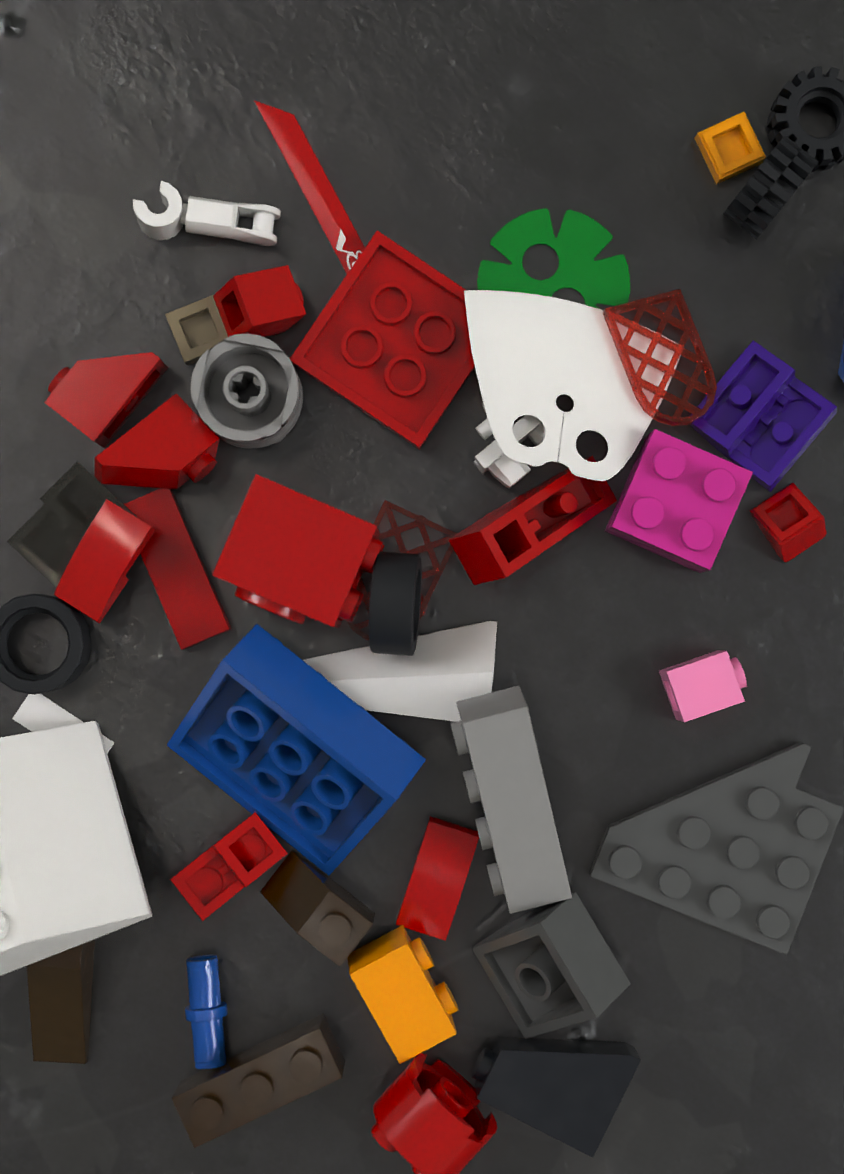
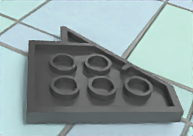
M799 742L607 825L588 874L590 877L787 955L844 807L796 789L812 747Z

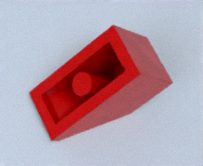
M153 352L79 360L71 369L65 367L57 373L48 387V392L51 394L44 403L93 442L105 448L169 367Z
M176 393L95 457V477L101 484L178 489L189 479L196 483L211 472L217 464L215 458L220 438Z

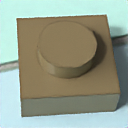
M213 295L165 314L184 363L187 366L196 363L208 349L210 350L228 337Z

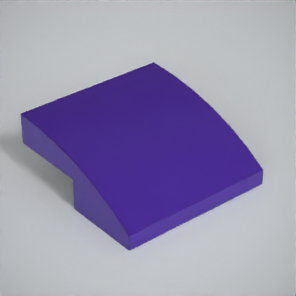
M753 340L687 418V423L732 463L752 471L751 478L771 492L836 415L837 406L795 377V369Z

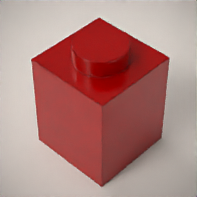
M288 265L233 276L213 295L228 337L234 334H255L267 337L284 333L306 315L302 291L298 284L294 282Z

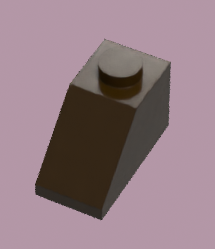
M292 849L260 891L299 936L339 967H341L374 923L375 912L294 849Z

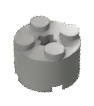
M234 334L223 339V341L213 346L210 350L208 349L198 359L191 377V398L200 418L220 439L233 446L255 449L282 441L295 426L302 410V384L292 361L275 342L259 335ZM249 382H253L260 393L258 397H250L249 402L244 403L237 394L238 389H247Z

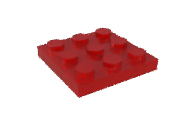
M377 230L302 339L290 360L295 367L420 450L475 369L466 317L464 290L466 289Z

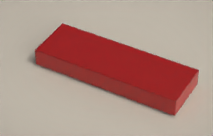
M160 488L120 505L122 509L152 526L155 531L140 554L181 650L231 630L172 489Z

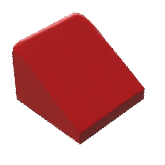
M793 482L750 510L751 516L777 555L785 563L822 540L827 534L825 517Z

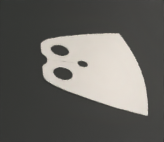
M464 290L469 339L479 388L491 431L503 454L515 462L536 467L542 466L546 462H558L567 466L575 476L595 481H605L615 476L636 450L657 412L675 372L683 346L633 321L584 304L521 292ZM558 396H570L574 403L573 409L569 412L560 410L556 404ZM531 415L543 424L545 437L540 445L526 447L515 439L512 427L518 417ZM587 430L596 431L605 438L608 444V452L603 460L589 462L579 455L576 449V440L582 432Z

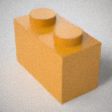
M403 925L351 952L347 957L349 975L399 1064L457 1034L452 1017L453 1013L459 1011L456 1001L444 981L436 985L428 969L433 967L434 963L422 939L418 937L411 940Z

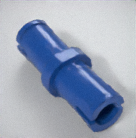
M211 954L193 956L186 960L189 1005L185 1007V1018L187 1021H191L195 1068H217L226 1064L223 1017L228 1015L227 1003L221 1001L217 955Z

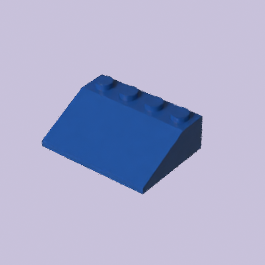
M258 624L221 661L167 743L169 748L251 814L256 812L267 827L328 876L397 801L426 761L424 757L411 748L404 740L396 736L363 707L355 703L325 679L322 674L315 671L284 646L281 641L273 637Z

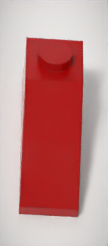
M593 455L585 458L589 462H596ZM567 468L488 513L450 538L449 542L473 585L507 578L615 503L617 499L606 480L595 481L578 477Z

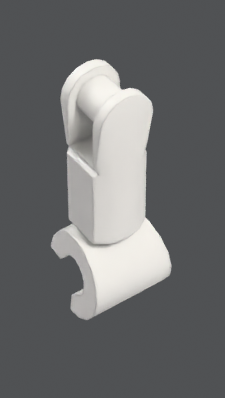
M161 181L159 191L163 204L167 207L165 212L161 214L152 213L148 210L144 201L133 199V210L142 232L155 240H168L176 236L182 229L183 224H185V231L187 233L234 239L261 246H274L277 243V236L273 234L274 220L280 218L281 211L270 205L234 203L189 196L188 203H183L178 190L164 181ZM239 216L254 218L252 229L239 228Z

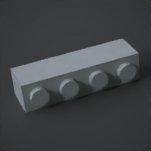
M520 686L457 701L456 704L461 721L450 724L458 755L466 753L470 755L473 769L463 771L470 803L478 801L482 803L485 816L476 818L475 823L482 850L493 848L496 863L486 865L494 896L505 894L510 914L571 899L572 894L530 715Z

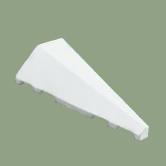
M486 621L419 635L416 649L412 656L372 653L370 646L308 658L303 661L322 674L325 679L366 711L458 722L461 720L456 704L457 701L492 692L497 622Z

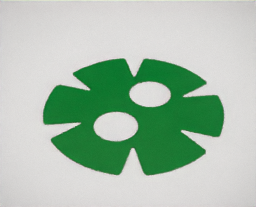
M543 208L514 218L491 239L490 244L512 264L482 260L478 270L477 287L478 290L521 292L549 297L559 289L572 288L583 296L587 306L600 309L596 306L599 303L626 308L630 296V275L628 264L623 254L594 261V258L613 238V235L600 223L585 214L568 209L565 212L558 236L555 237L549 210ZM536 244L548 245L558 255L559 265L557 271L553 276L545 280L531 278L523 268L522 260L524 253L528 248Z

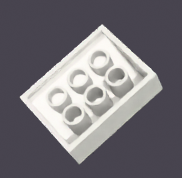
M96 720L0 737L1 976L152 917L101 729Z

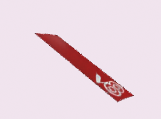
M254 100L347 274L365 246L294 114Z

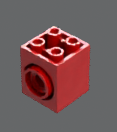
M255 474L212 576L238 586L235 591L236 597L283 618L303 624L306 616L331 627L340 628L343 620L351 623L354 620L364 593L356 590L364 571L373 574L377 555L383 552L385 545H383L384 542L378 540L380 535L378 526Z

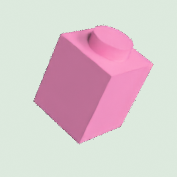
M717 650L659 670L675 719L678 721L687 722L745 702L741 691L742 688L747 687L743 668L736 657L730 659L727 651Z

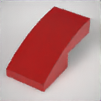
M106 499L71 557L54 592V596L100 624L129 581L126 574L155 532L152 526Z
M254 812L169 880L200 920L204 921L288 853L257 813Z
M430 816L395 925H403L404 928L446 941L479 840L478 831Z

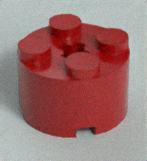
M420 1053L374 1103L373 1112L377 1122L371 1128V1133L377 1143L385 1150L392 1153L397 1150L412 1165L414 1174H459L497 1132V1122L492 1112L486 1118L483 1117L477 1108L481 1101L477 1099L476 1089L461 1074L439 1059L432 1066L424 1063L427 1054Z

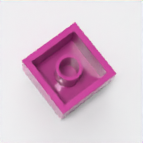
M654 429L646 436L605 532L698 573L709 571L712 568L753 472Z

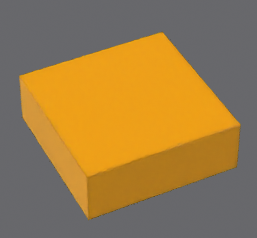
M741 112L698 132L694 138L716 184L758 166L766 159L765 153L745 112Z

